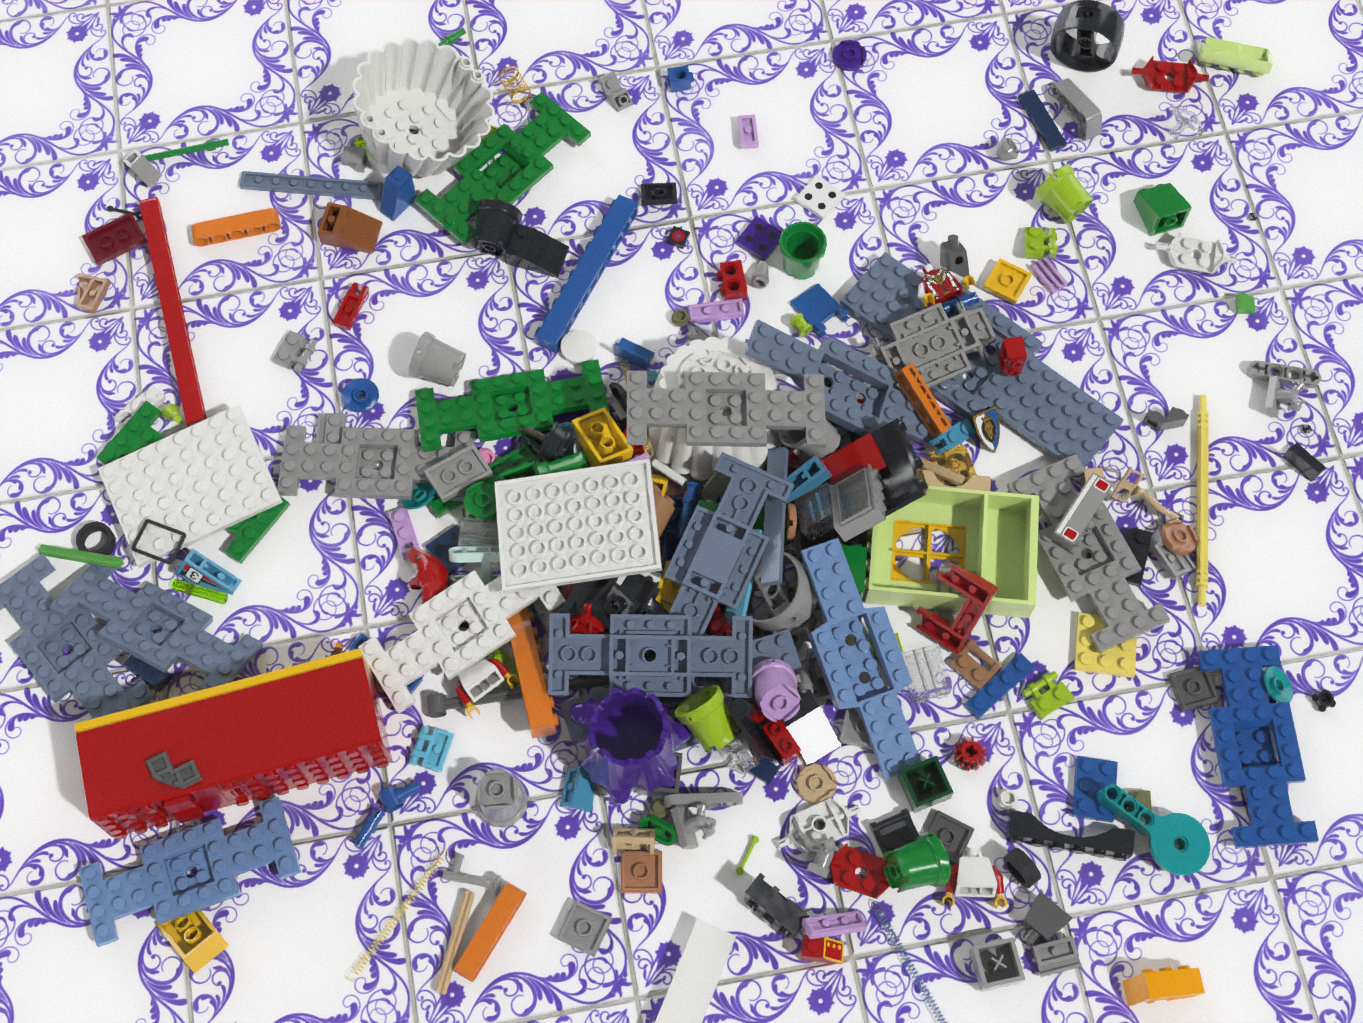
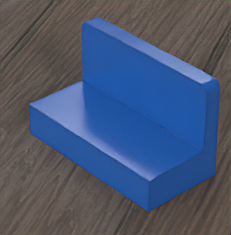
M623 337L619 343L615 342L613 344L615 356L625 361L628 360L629 363L644 370H647L655 356V352Z

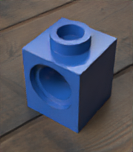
M688 65L667 68V78L671 93L691 90V83L694 82L693 72H689Z

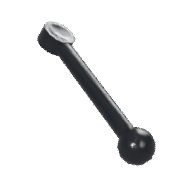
M111 205L107 206L108 212L114 211L124 214L131 212L136 218H142L141 211L132 212L117 209Z

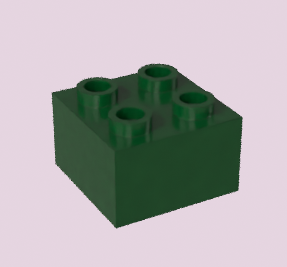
M937 755L903 768L898 772L897 778L913 813L949 800L954 793Z

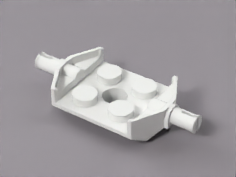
M1179 232L1171 243L1157 242L1156 249L1166 251L1173 267L1214 274L1225 262L1233 264L1237 262V256L1225 254L1220 239H1217L1216 242L1181 236L1182 232ZM1191 254H1197L1199 259L1192 258Z
M829 798L791 815L789 818V834H787V837L777 840V845L781 849L789 844H793L803 853L809 855L812 850L805 848L802 841L804 838L816 844H819L820 840L825 841L830 839V837H834V841L843 837L847 838L849 835V818L861 813V809L858 804L849 809L844 808L837 801ZM822 820L825 823V828L817 830L814 827V822Z

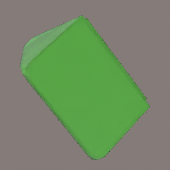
M1238 292L1235 297L1236 313L1255 314L1254 297Z

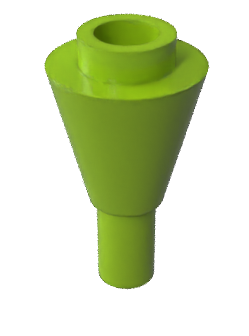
M167 404L163 407L162 417L166 421H175L177 423L181 421L180 408L176 404Z

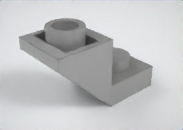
M611 71L598 78L604 95L617 112L633 104L627 89L621 87L615 71Z
M136 149L122 160L149 187L156 184L159 178L163 176Z

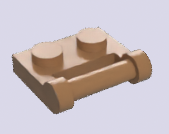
M972 639L950 662L949 666L979 691L1003 665L999 661L996 662ZM972 651L991 667L990 671L988 672L968 653Z

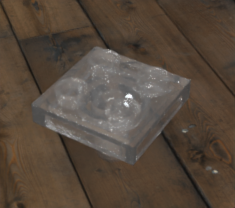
M1173 103L1170 105L1168 110L1178 118V122L1168 132L1170 136L1177 140L1186 128L1192 129L1199 136L1203 134L1204 130L1201 128L1203 124L1193 115L1189 117L1190 113L1180 104L1178 106H1175Z

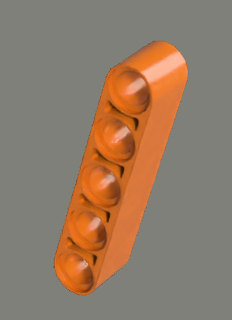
M268 208L195 223L191 226L193 244L203 247L276 232L280 230L281 224L278 210Z
M510 882L504 886L456 964L455 973L470 982H474L524 901L527 892Z

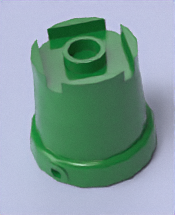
M806 221L795 222L782 231L779 243L785 272L789 276L790 274L796 276L795 279L798 280L808 279L815 274L819 267L820 259L824 257L827 247L826 235L817 225Z
M582 451L552 462L545 460L536 465L539 475L590 468Z
M475 483L465 492L462 521L465 529L473 537L481 540H492L498 537L495 484Z
M931 832L916 837L915 841L884 853L883 861L887 860L888 866L883 867L884 874L892 889L898 887V893L924 886H942L947 884L950 879L951 867L947 851L941 840Z

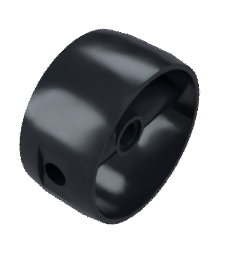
M1094 0L1071 2L1062 8L1055 21L1051 35V52L1060 63L1071 69L1082 72L1105 70L1113 65L1119 55L1124 39V20L1114 8L1105 3ZM1077 29V39L1070 36L1065 30ZM1097 33L1103 35L1110 42L1096 44Z

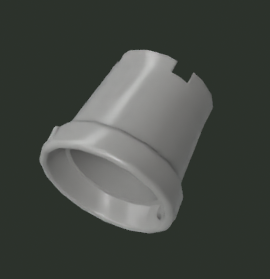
M425 331L414 349L409 364L408 376L416 379L422 377L454 387L460 376L458 375L460 369L462 370L466 353L436 339L434 334Z
M827 419L826 448H806L805 430H778L779 439L784 445L792 449H798L811 458L816 456L820 460L826 458L825 456L829 453H835L841 439L837 433V428Z
M495 769L485 773V776L477 783L475 796L476 811L483 822L492 827L503 828L515 824L522 818L527 810L528 797L526 789L520 780L512 777L505 770Z

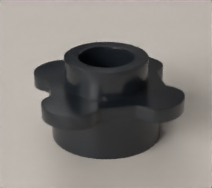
M1327 689L1322 690L1319 694L1312 695V701L1316 702L1320 712H1325L1327 708H1333L1336 705L1333 695Z

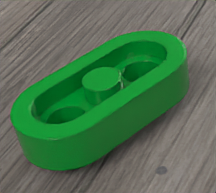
M646 814L639 821V828L655 829V841L665 846L674 844L678 839L675 826L653 814Z

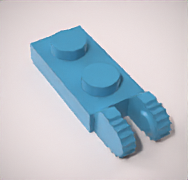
M965 418L948 428L944 433L930 440L929 443L934 445L939 441L941 442L943 447L935 451L937 456L969 439L976 432L968 418Z

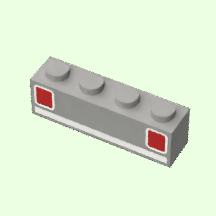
M1092 472L1057 526L1051 540L1069 551L1074 546L1079 547L1084 539L1081 536L1084 530L1089 531L1094 523L1091 519L1094 515L1098 517L1103 509V506H1101L1104 500L1108 501L1111 497L1113 483Z

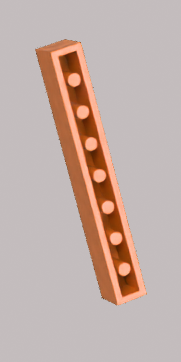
M525 607L507 620L517 635L510 640L533 739L556 734L555 726L559 725L557 713H552V708L555 706L553 696H548L547 692L548 678L544 679L543 673H546L544 661H540L539 658L542 655L540 644H536L535 641L538 638L537 629L532 627L531 622H534L532 610L528 611V607Z

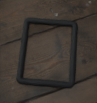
M146 519L131 549L134 552L171 565L186 538V533ZM148 523L182 535L170 561L136 548Z

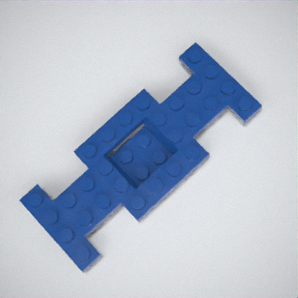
M1278 646L1198 651L1197 658L1200 672L1220 671L1227 707L1210 708L1208 710L1223 789L1240 787V790L1244 789L1251 826L1231 828L1235 849L1317 843L1319 838L1315 820L1294 822L1286 785L1306 781L1290 703H1269L1262 668L1281 665ZM1270 726H1272L1279 764H1276L1274 749L1269 730Z

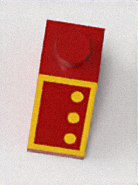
M803 935L801 961L843 964L844 942L827 937L809 939L808 935Z

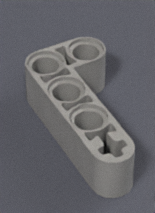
M1069 78L1052 84L1051 92L1054 98L1078 121V134L1080 138L1086 141L1100 135L1102 132V113L1100 109Z

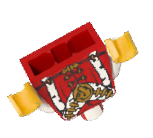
M927 264L922 268L925 275L922 276L921 283L918 285L917 297L924 303V307L927 305L931 307L940 302L955 299V296H961L963 287L968 290L970 289L969 285L976 284L974 277L971 275L962 277L949 271L946 267L935 270L932 264Z

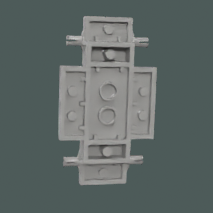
M960 301L955 304L960 314L948 319L940 302L889 324V328L896 341L881 347L878 337L871 339L870 341L875 350L867 356L894 369V373L913 363L927 387L931 388L971 371L972 367L966 354L978 351L982 361L988 359L989 356L985 347L996 342L997 338L982 307L966 311L963 302ZM894 377L893 388L903 393L898 381Z

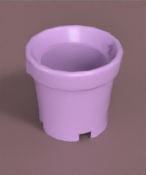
M779 659L763 660L752 667V698L750 699L761 708L766 718L771 721L777 722L780 719L787 721L794 717L800 709L799 702L801 698L797 690L796 674L788 663Z

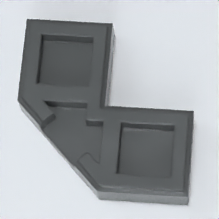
M165 751L146 761L153 779L157 782L185 789L203 780L194 760L174 769Z

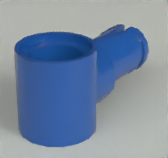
M414 780L401 788L389 786L381 790L378 796L386 812L391 813L401 808L406 798L420 792L421 789L417 781Z

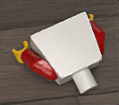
M483 658L458 674L459 680L456 684V693L463 706L467 707L466 713L471 719H473L471 716L473 710H476L480 715V710L475 705H472L471 702L475 703L505 680L504 677L507 679L510 689H514V686L510 683L511 681H517L519 684L518 676L515 674L510 675V671L498 659Z
M968 850L966 857H960L959 864H954L951 868L950 879L945 884L946 896L942 899V905L944 906L945 898L952 900L951 907L954 905L953 893L958 897H995L996 894V898L992 902L993 907L998 908L997 901L999 899L1002 901L1003 908L1006 907L1007 900L1002 895L1004 893L1002 874L994 865H991L989 858L979 857L978 850Z

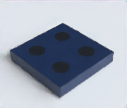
M457 524L425 545L430 554L438 557L445 564L449 571V576L467 564L451 562L449 560V549L456 546H474Z

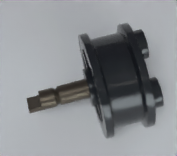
M557 421L546 435L530 426L529 428L524 426L522 428L523 432L542 441L536 458H543L548 462L563 458L575 436L572 433L573 430H565L558 426L559 422Z

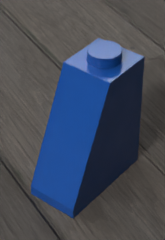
M399 165L386 176L380 212L393 222L417 197L412 174Z

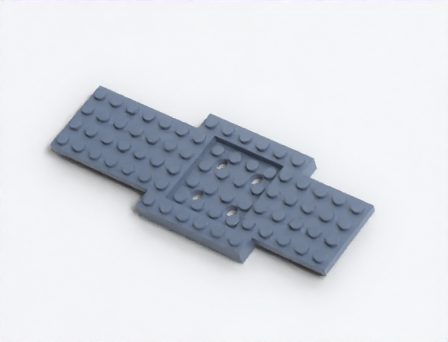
M886 252L880 256L840 300V304L892 342L896 340L889 328V324L928 308V305L924 307V303L917 297L918 285L921 283L922 277ZM963 287L961 296L972 292ZM979 298V303L966 306V311L982 307L997 338L996 342L987 345L985 349H992L994 354H988L989 358L982 361L978 351L966 354L972 370L964 374H970L972 379L966 380L963 378L964 374L929 388L932 395L962 417L968 418L969 422H972V416L996 406L1001 420L1054 458L1061 461L1076 454L1085 469L1123 423L1124 419L1036 358L1035 355L1043 344L1041 340L981 298ZM957 309L948 312L946 315L949 319L960 313ZM1022 336L1027 353L1022 372L1013 377L1009 375L1003 376L998 360L1003 339Z

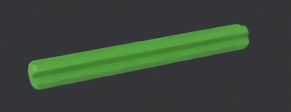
M41 544L40 548H38L39 555L44 554L47 557L117 569L124 565L123 558L46 544Z

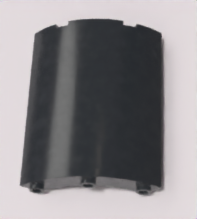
M898 418L871 432L888 468L879 472L882 477L880 482L883 486L882 493L885 497L883 503L887 509L885 511L886 516L925 496L928 489L922 471L924 464L920 457L916 455L905 432L907 431L905 423L902 420L899 421ZM829 479L791 502L795 505L797 512V536L794 537L792 546L801 562L804 561L800 551L839 538V541L843 540L834 528L829 488L831 483ZM867 487L842 500L845 505L842 507L846 515L843 518L844 520L869 506Z

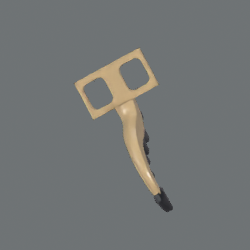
M1128 468L1111 497L1126 503L1133 493L1154 509L1169 517L1179 520L1184 518V515L1168 510L1149 492L1140 487L1138 484L1145 475L1131 468ZM1132 472L1139 475L1134 483L1126 481ZM1120 488L1128 490L1124 498L1116 496Z

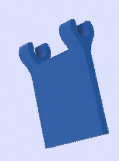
M819 283L790 302V305L798 313L803 314V318L813 326L814 331L820 338L827 334L825 332L827 328L824 323L835 315H838L843 323L849 319L847 315L850 312L845 307H842Z

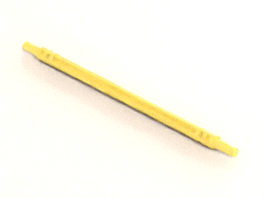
M1207 395L1199 396V411L1197 412L1196 535L1198 544L1196 545V588H1198V606L1200 607L1206 606V589L1208 588L1209 412L1207 411Z

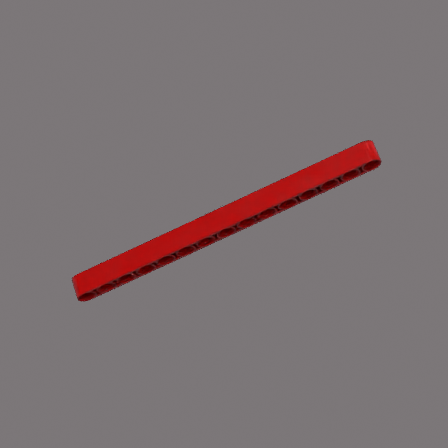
M156 196L140 200L139 204L188 428L207 419L162 209Z

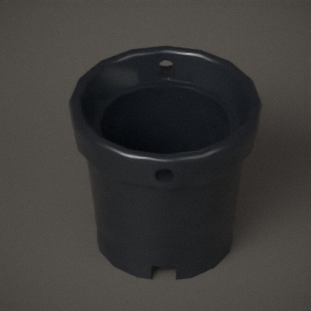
M492 198L481 199L477 202V221L472 246L477 249V245L482 247L481 252L488 255L501 256L502 252L505 255L516 224H520L523 214L520 209L508 202Z

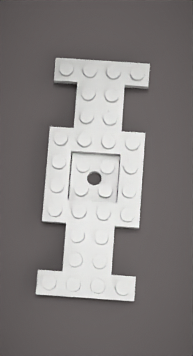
M474 570L408 614L418 629L416 632L387 651L383 649L375 636L358 646V648H361L370 668L396 711L400 714L416 703L407 685L437 665L441 666L447 678L451 680L517 636L509 624L508 618L539 598L550 613L563 606L566 600L557 586L504 594L502 591L501 575L487 585H484ZM465 621L468 622L469 628L466 631H460V624Z

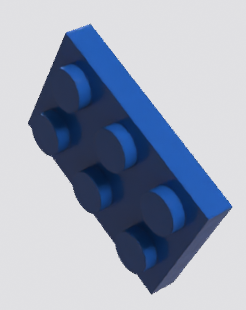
M1082 756L1076 757L1072 817L1114 822L1115 814L1098 802L1097 793L1107 785L1117 784L1118 762ZM1107 791V796L1112 799L1111 793Z

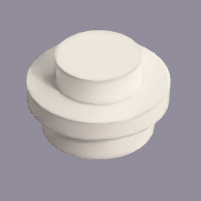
M1003 790L999 793L997 801L1002 809L1012 810L1018 804V796L1012 790Z

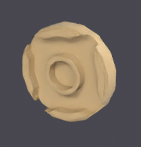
M810 764L799 772L796 781L797 791L806 802L818 804L834 796L837 780L833 771L827 766Z

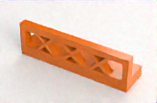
M913 363L893 374L933 438L952 427Z

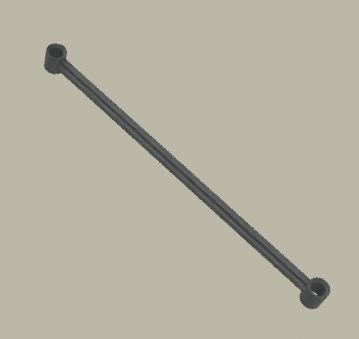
M593 675L569 679V691L609 685V675ZM515 687L514 689L489 691L475 703L473 701L471 703L476 706L521 699L523 697L521 688ZM433 693L427 696L428 715L430 718L443 717L447 715L446 710L466 707L463 706L458 696L445 698L443 693Z

